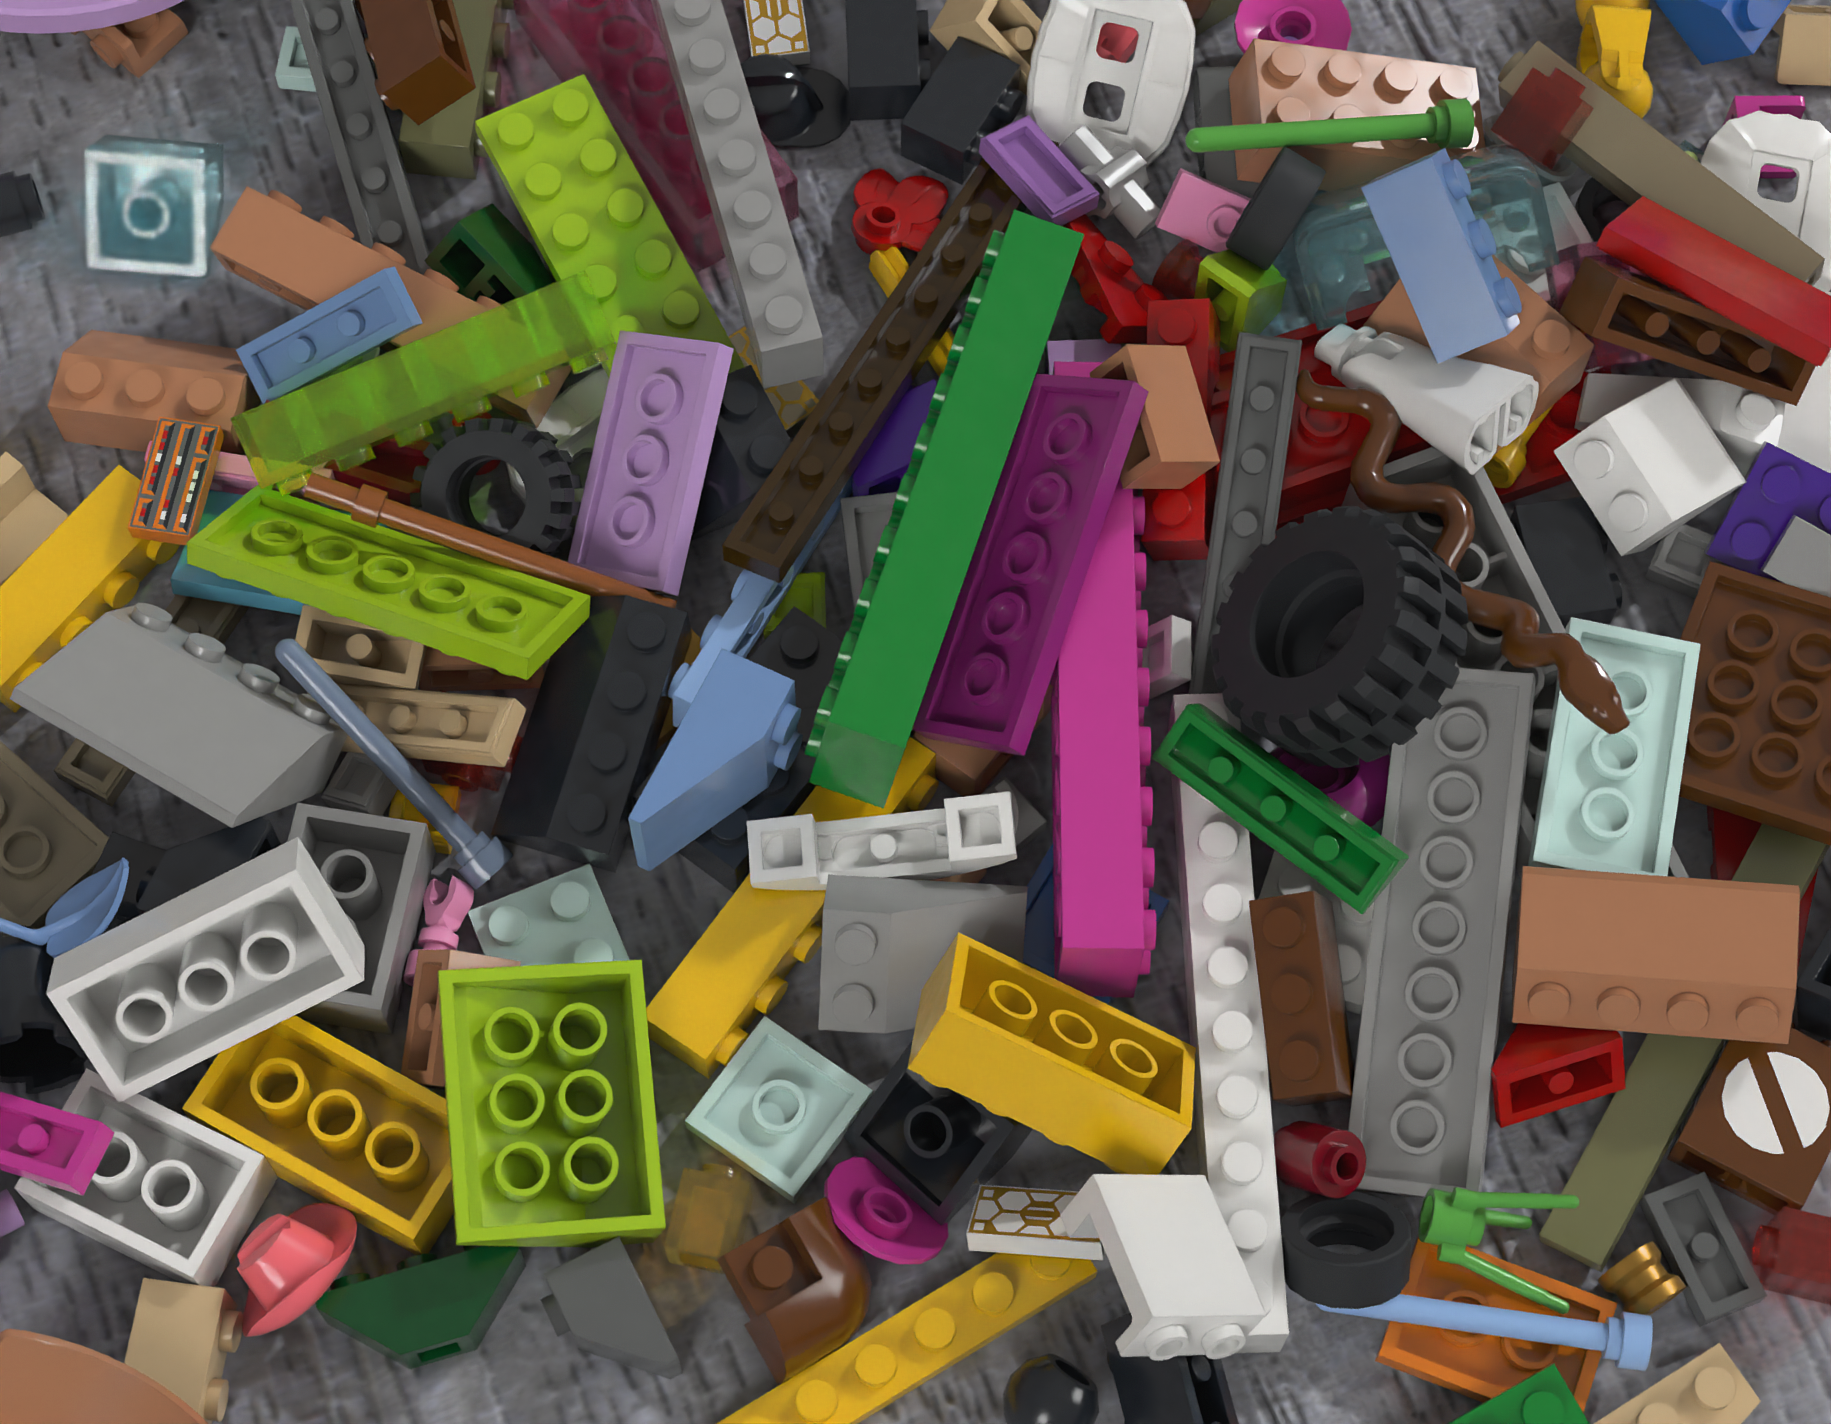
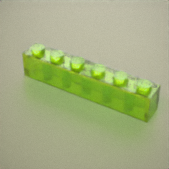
M582 271L230 419L260 488L271 490L278 487L283 497L306 488L311 473L328 465L337 463L340 472H343L376 458L372 447L395 438L400 448L434 434L430 423L454 414L457 423H461L488 412L492 409L489 398L512 389L516 399L551 385L547 374L570 365L573 373L578 374L603 364L609 360L605 350L616 346V343L586 271Z

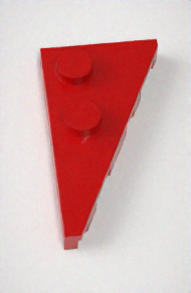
M1086 214L1062 225L1084 234L1071 274L1080 285V292L1085 303L1095 307L1108 317V320L1099 329L1102 337L1108 344L1147 343L1148 301L1168 300L1167 297L1156 287L1145 283L1132 269L1134 262L1129 253L1115 242L1108 241Z

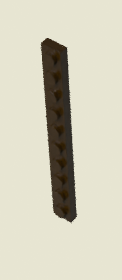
M1052 141L1059 148V143ZM984 158L722 544L724 561L777 583L782 582L971 294L976 277H979L982 269V262L994 229L1006 233L1013 211L1017 210L1024 213L1027 209V206Z

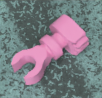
M452 875L449 886L433 878L426 887L423 906L427 927L421 929L418 944L423 949H415L408 954L403 974V981L413 987L418 950H457L459 937L455 932L460 928L474 901V891L470 884Z

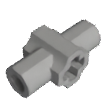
M1083 125L1074 131L1059 146L1061 152L1100 193L1097 208L1086 213L1088 216L1098 215L1106 219L1113 214L1136 240L1148 233L1156 225L1155 222L1161 207L1145 191L1151 183L1146 172L1147 162L1134 148L1126 150L1116 146L1109 151L1087 125Z

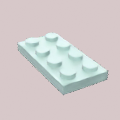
M1571 617L1566 626L1565 633L1578 640L1585 653L1598 660L1608 673L1620 694L1622 706L1630 720V725L1617 734L1609 735L1582 715L1564 698L1557 680L1528 866L1667 876L1701 644Z

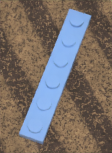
M853 474L781 583L746 569L741 572L731 593V601L733 602L723 617L716 614L711 618L701 637V652L692 665L686 662L683 663L672 679L668 690V697L673 699V726L679 727L722 648L743 658L747 657L793 585L796 576L802 571L841 510L840 498H847L852 493Z

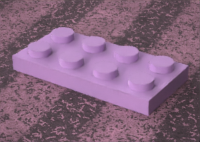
M620 330L568 557L569 563L649 591L678 596L733 348L718 342Z

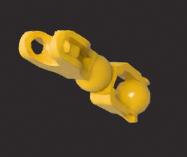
M1575 0V11L1580 25L1583 27L1577 52L1576 69L1643 119L1651 107L1653 98V86L1648 73L1643 69L1651 20L1650 0Z

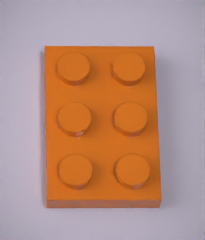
M1419 1234L1410 1256L1409 1281L1400 1293L1605 1323L1606 1317H1613L1617 1307L1616 1302L1466 1246V1251L1566 1301L1570 1306L1569 1311L1566 1314H1560L1461 1265L1437 1260L1438 1245L1421 1242ZM1388 1320L1375 1361L1482 1403L1550 1364H1555L1582 1412H1584L1602 1351Z

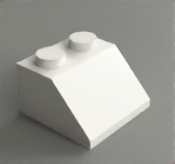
M1673 378L1604 415L1554 450L1557 458L1621 556L1646 550L1746 483V480L1679 378Z

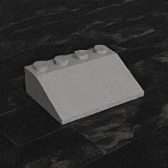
M137 603L134 606L106 612L14 687L10 700L231 828L322 793L347 738V733L311 695H298L278 684L280 679L271 670L256 664L241 663L225 654L226 647L218 640L200 633H188L171 623L173 618L167 611L148 603Z

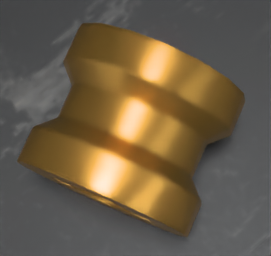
M1653 1241L1626 1256L1597 1280L1605 1292L1615 1293L1624 1305L1623 1312L1651 1315L1686 1288V1285L1678 1275L1668 1274L1660 1263L1661 1251Z

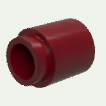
M1296 1121L1280 1128L1273 1136L1276 1174L1284 1184L1290 1187L1330 1198H1342L1352 1193L1364 1176L1366 1169L1365 1149L1360 1139L1352 1132L1309 1121Z

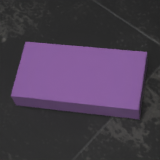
M1029 115L981 138L978 153L1037 218L1062 226L1097 208L1100 193Z

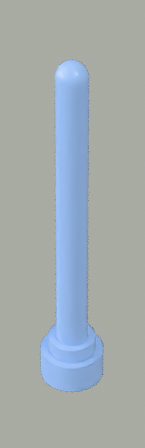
M1399 1294L1381 1305L1361 1309L1331 1308L1316 1303L1318 1308L1326 1312L1602 1351V1358L1614 1360L1615 1367L1646 1371L1651 1354L1653 1324L1650 1315L1621 1312L1619 1318L1606 1317L1605 1323L1404 1294Z

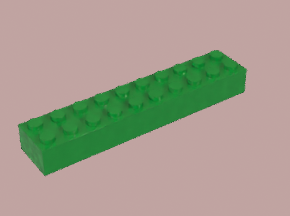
M1017 210L1013 211L1006 233L995 229L992 233L982 262V269L979 277L977 276L966 305L964 318L956 331L946 367L938 380L925 423L923 422L909 468L901 481L893 504L891 517L888 525H885L873 559V566L869 577H866L853 614L854 618L849 631L846 632L834 665L832 678L829 686H826L813 723L814 727L804 753L816 758L809 783L884 809L1084 237L1083 233Z

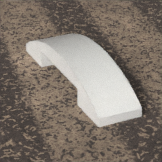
M1010 792L947 798L944 799L945 808L825 822H815L813 814L747 821L751 885L753 888L775 890H826L828 875L934 880L985 869L1017 859Z

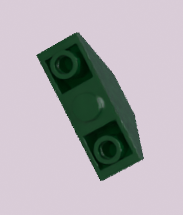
M463 1245L464 1252L437 1259L436 1254L433 1253L409 1257L396 1265L397 1271L375 1278H370L368 1273H356L338 1278L329 1286L330 1291L325 1292L315 1304L328 1325L404 1367L413 1369L477 1350L525 1269L526 1263L520 1246Z

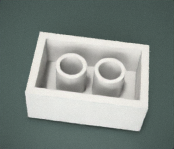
M86 1069L62 1110L101 1121L115 1134L84 1195L82 1196L25 1177H20L14 1189L34 1210L180 1283L215 1287L278 1178L264 1155L138 1093L118 1103L101 1076Z

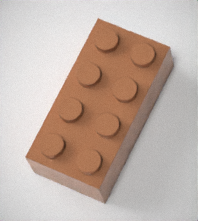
M1254 38L1228 78L1232 125L1425 113L1428 107L1436 106L1439 100L1466 98L1471 104L1474 115L1472 142L1466 148L1446 149L1450 160L1457 159L1463 166L1468 176L1471 190L1488 170L1476 68ZM1426 138L1287 147L1326 171L1318 190L1364 195L1361 187L1375 178L1441 150L1437 143L1431 144ZM1283 147L1235 150L1237 180L1260 183Z

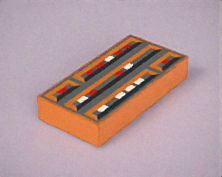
M159 417L127 527L133 538L187 546V541L198 533L224 439L221 426Z

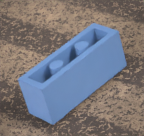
M1445 148L1381 175L1361 187L1437 363L1505 337L1520 324L1517 314L1521 313L1522 306L1518 292L1508 277L1501 279L1492 255L1496 254L1493 234L1484 219L1476 220L1466 196L1471 194L1468 176L1457 159L1450 160Z

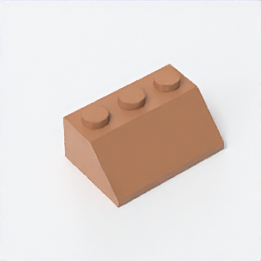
M1492 255L1501 279L1508 277L1518 292L1522 306L1521 313L1517 314L1520 324L1507 336L1456 357L1492 364L1533 376V379L1539 384V392L1535 409L1528 423L1529 426L1580 382L1594 344L1495 255ZM1400 278L1363 327L1368 326L1375 329L1378 336L1383 332H1389L1431 348ZM1497 445L1496 453L1503 447Z
M90 330L63 351L48 402V408L66 442L146 452L149 440H153L159 417L219 425L224 434L220 452L247 456L261 399L234 348Z

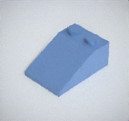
M723 648L721 649L628 817L637 866L651 871L767 789L778 768L787 771L791 767L803 740V735L798 733L797 730L801 709L796 707L794 680Z

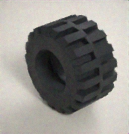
M476 418L466 420L465 425L462 427L451 426L441 433L444 439L441 443H430L422 454L429 461L426 466H416L412 477L414 480L421 481L420 493H410L411 507L420 506L421 511L556 557L562 552L559 544L562 541L571 540L574 535L575 527L570 525L572 517L578 515L581 502L575 501L574 489L582 488L580 475H571L568 466L574 463V460L567 450H559L555 446L558 439L549 432L538 431L535 429L536 425L525 421L502 418ZM491 460H504L509 463L520 475L526 491V504L521 519L512 530L502 535H494L485 530L475 519L469 502V491L474 476L482 466ZM429 541V542H431V543H434V544H437V545L446 547V546H444V545H441V544H438V543Z

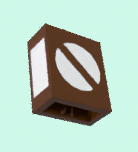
M1791 1022L1788 1044L1727 1039L1667 1157L1668 1160L1695 1174L1705 1171L1710 1182L1788 1223H1791L1803 1208L1831 1151V1041L1822 1040L1819 1042L1795 1030L1796 1026L1793 1022Z

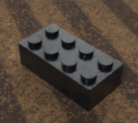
M795 606L748 660L794 680L796 707L801 709L797 730L798 733L803 735L799 752L787 771L778 768L767 789L678 851L679 854L733 893H735L750 873L747 821L794 816L817 786L809 783L816 758L804 753L814 727L813 723L822 696L832 678L834 665L843 640ZM654 770L632 794L634 806L636 805Z

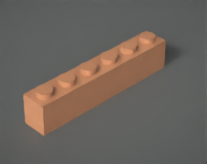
M248 186L245 188L209 247L226 270L308 311L377 272L395 267L423 324L381 345L379 348L521 421L536 425V429L539 427L573 368V364L564 346H562L564 340L558 334L538 323L533 322L528 329L510 320L511 313L490 298L479 296L475 302L457 293L458 286L449 278L434 270L427 269L424 275L404 266L406 260L383 244L375 242L370 249L353 240L354 234L352 231L332 218L322 216L320 221L317 222L301 214L302 207L278 191L270 190L266 196Z

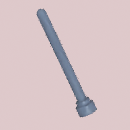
M283 639L276 645L275 656L278 661L457 851L453 856L461 865L457 872L474 890L482 886L513 856L510 850L496 836L489 839L483 831L476 834L297 641Z

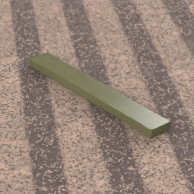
M1762 823L1731 881L1796 885L1800 889L1801 901L1830 845ZM1648 1033L1625 1075L1626 1089L1615 1093L1561 1195L1577 1196L1580 1201L1578 1207L1574 1209L1553 1208L1539 1233L1540 1242L1602 1273L1726 1039Z

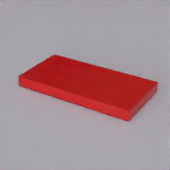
M1644 196L1605 226L1596 244L1599 250L1817 367L1822 366L1831 356V296Z

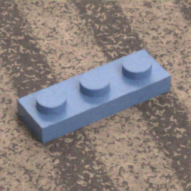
M390 267L377 272L236 349V352L264 405L266 400L277 402L423 324L396 268Z

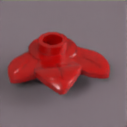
M883 168L873 169L865 173L856 183L853 191V200L857 210L853 214L851 230L855 236L856 244L863 252L869 255L875 250L887 251L890 247H896L899 250L901 247L920 252L941 221L938 217L943 212L948 201L947 186L935 178L924 175L909 176L899 183Z

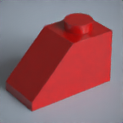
M1518 1023L1491 1068L1495 1119L1499 1126L1503 1128L1626 1089L1623 1038L1620 1033L1613 1030Z

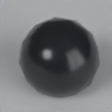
M1049 1353L1027 1359L1010 1375L1003 1393L1004 1417L1007 1424H1095L1099 1414L1098 1389L1095 1383L1072 1363L1055 1354Z

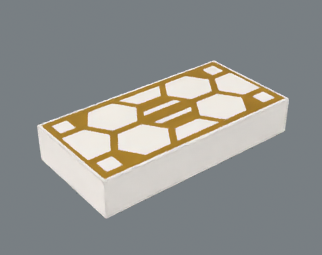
M743 0L751 57L760 54H774L791 61L794 65L810 64V49L802 0Z
M992 1185L979 1186L966 1232L969 1251L1103 1260L1105 1255L1100 1238H1069L1060 1214L1079 1191Z

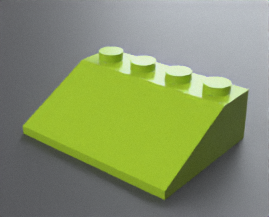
M642 960L438 970L437 978L456 1245L587 1248L599 1247L617 1237H620L623 1245L653 1243L666 1228Z

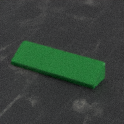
M1187 704L1151 757L1360 914H1364L1409 859L1406 853L1203 704Z

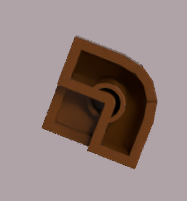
M826 1197L796 1212L779 1224L717 1259L751 1320L744 1326L778 1385L846 1344L859 1331L869 1309L872 1282L861 1248L851 1242L834 1223L832 1211Z

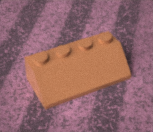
M1523 866L1512 973V1023L1788 1044L1797 987L1799 886Z

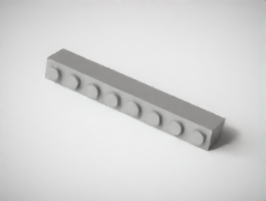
M651 0L763 388L766 389L824 375L822 333L722 1Z

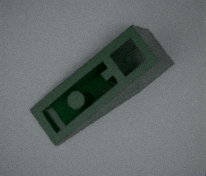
M493 203L458 221L424 260L432 270L453 281L459 288L457 293L475 302L479 296L490 298L511 313L510 320L528 329L533 322L538 323L558 334L564 340L562 346H564L573 364L568 377L591 353L534 246Z

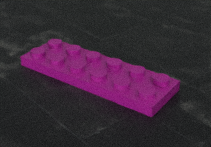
M1048 374L1035 375L912 728L913 731L927 739L1025 755L1148 395V391L1135 381Z

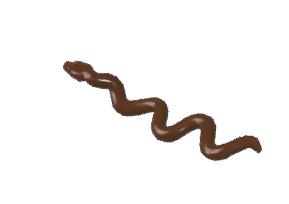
M1301 370L1297 376L1296 393L1302 402L1311 408L1321 411L1355 413L1367 418L1371 424L1366 437L1351 462L1349 481L1359 500L1368 508L1380 513L1427 512L1440 517L1443 521V528L1431 550L1443 558L1445 564L1456 572L1457 566L1473 540L1475 531L1473 506L1460 491L1446 484L1436 482L1396 484L1387 481L1384 478L1383 466L1399 438L1402 421L1391 402L1384 395L1370 388L1319 385L1313 381L1308 370ZM1460 581L1461 595L1466 598L1468 621L1503 631L1500 643L1501 654L1514 667L1524 669L1555 664L1558 670V683L1562 695L1582 715L1609 735L1617 734L1630 725V720L1623 709L1616 685L1598 660L1585 653L1578 640L1568 633H1539V614L1528 603L1519 599L1473 589Z

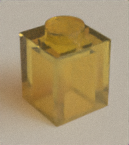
M703 1164L701 1171L683 1168L664 1245L668 1263L724 1274L717 1259L742 1245L753 1201L751 1182L742 1180V1174L739 1171L719 1164Z

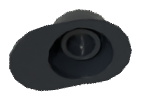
M774 54L752 56L740 63L765 147L808 148L824 146L840 138L850 126L849 91L839 79L826 71L794 66L791 61Z

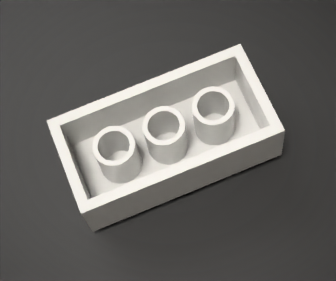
M296 837L55 957L46 994L119 1103L364 981L365 945L299 837Z

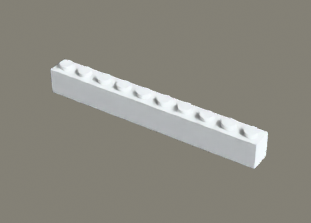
M1222 693L1173 695L1168 720V732L1187 704L1195 703L1203 704L1241 732L1240 719L1234 716L1227 708ZM1171 773L1190 1045L1196 1047L1194 1107L1199 1175H1205L1266 1313V1316L1245 1338L1244 1346L1236 1353L1280 1352L1289 1335L1267 1050L1249 901L1254 900L1249 830Z

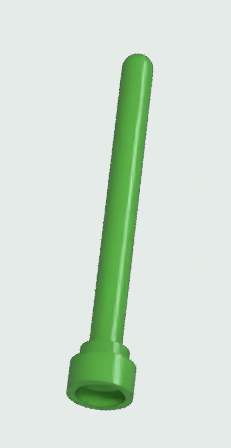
M1466 98L1439 100L1436 106L1428 107L1425 113L1198 127L1191 129L1187 133L1185 143L1189 150L1196 153L1426 138L1431 144L1437 143L1441 149L1466 148L1473 139L1474 115L1471 104Z

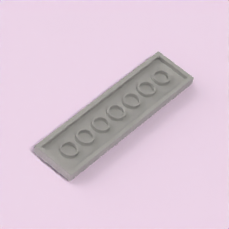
M1459 668L1460 673L1453 689L1446 687L1438 700L1442 707L1432 720L1425 717L1415 727L1418 734L1404 745L1392 744L1382 836L1406 853L1409 859L1374 901L1348 1128L1349 1132H1352L1360 1139L1366 1153V1169L1360 1184L1355 1189L1357 1191L1423 1199L1431 1188L1452 1192L1454 1187L1482 1192L1493 1088L1491 1068L1496 1060L1535 689V677L1532 673Z

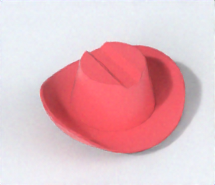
M313 1203L299 1208L289 1216L276 1214L269 1217L248 1236L237 1254L240 1266L236 1268L249 1286L242 1322V1332L245 1337L263 1335L286 1326L304 1314L326 1292L343 1269L355 1244L357 1221L350 1211L334 1204Z

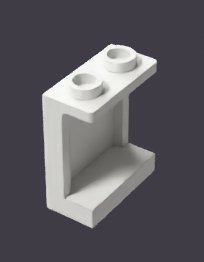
M1093 1174L1060 1214L1069 1238H1100L1132 1315L1131 1325L1116 1341L1121 1357L1149 1356L1150 1359L1156 1361L1180 1355H1206L1210 1359L1224 1358L1239 1351L1246 1342L1245 1338L1266 1316L1205 1175Z

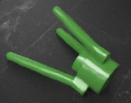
M1454 1187L1452 1192L1434 1188L1428 1190L1420 1212L1418 1233L1421 1242L1438 1245L1437 1260L1461 1265L1560 1314H1566L1569 1311L1570 1306L1566 1301L1466 1251L1465 1248L1467 1245L1475 1247L1479 1245L1485 1225L1529 1229L1532 1226V1220L1528 1216L1487 1210L1485 1208L1574 1209L1578 1207L1580 1202L1577 1196L1552 1193L1477 1192Z

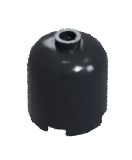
M22 925V926H24V927H27V928H30V929H34V928H32V927H30V926ZM0 931V1083H25L27 1094H38L62 1088L81 1079L85 1072L84 1062L89 1058L46 994L54 958L46 951L47 943L36 945Z

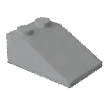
M828 875L823 907L818 1030L887 1034L915 1029L921 990L958 932L1023 963L1027 886Z

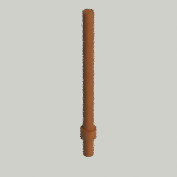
M312 472L305 488L304 497L352 513L351 520L373 528H376L378 523L590 596L628 595L674 609L677 604V600L387 499L388 492L367 484H363L361 489Z

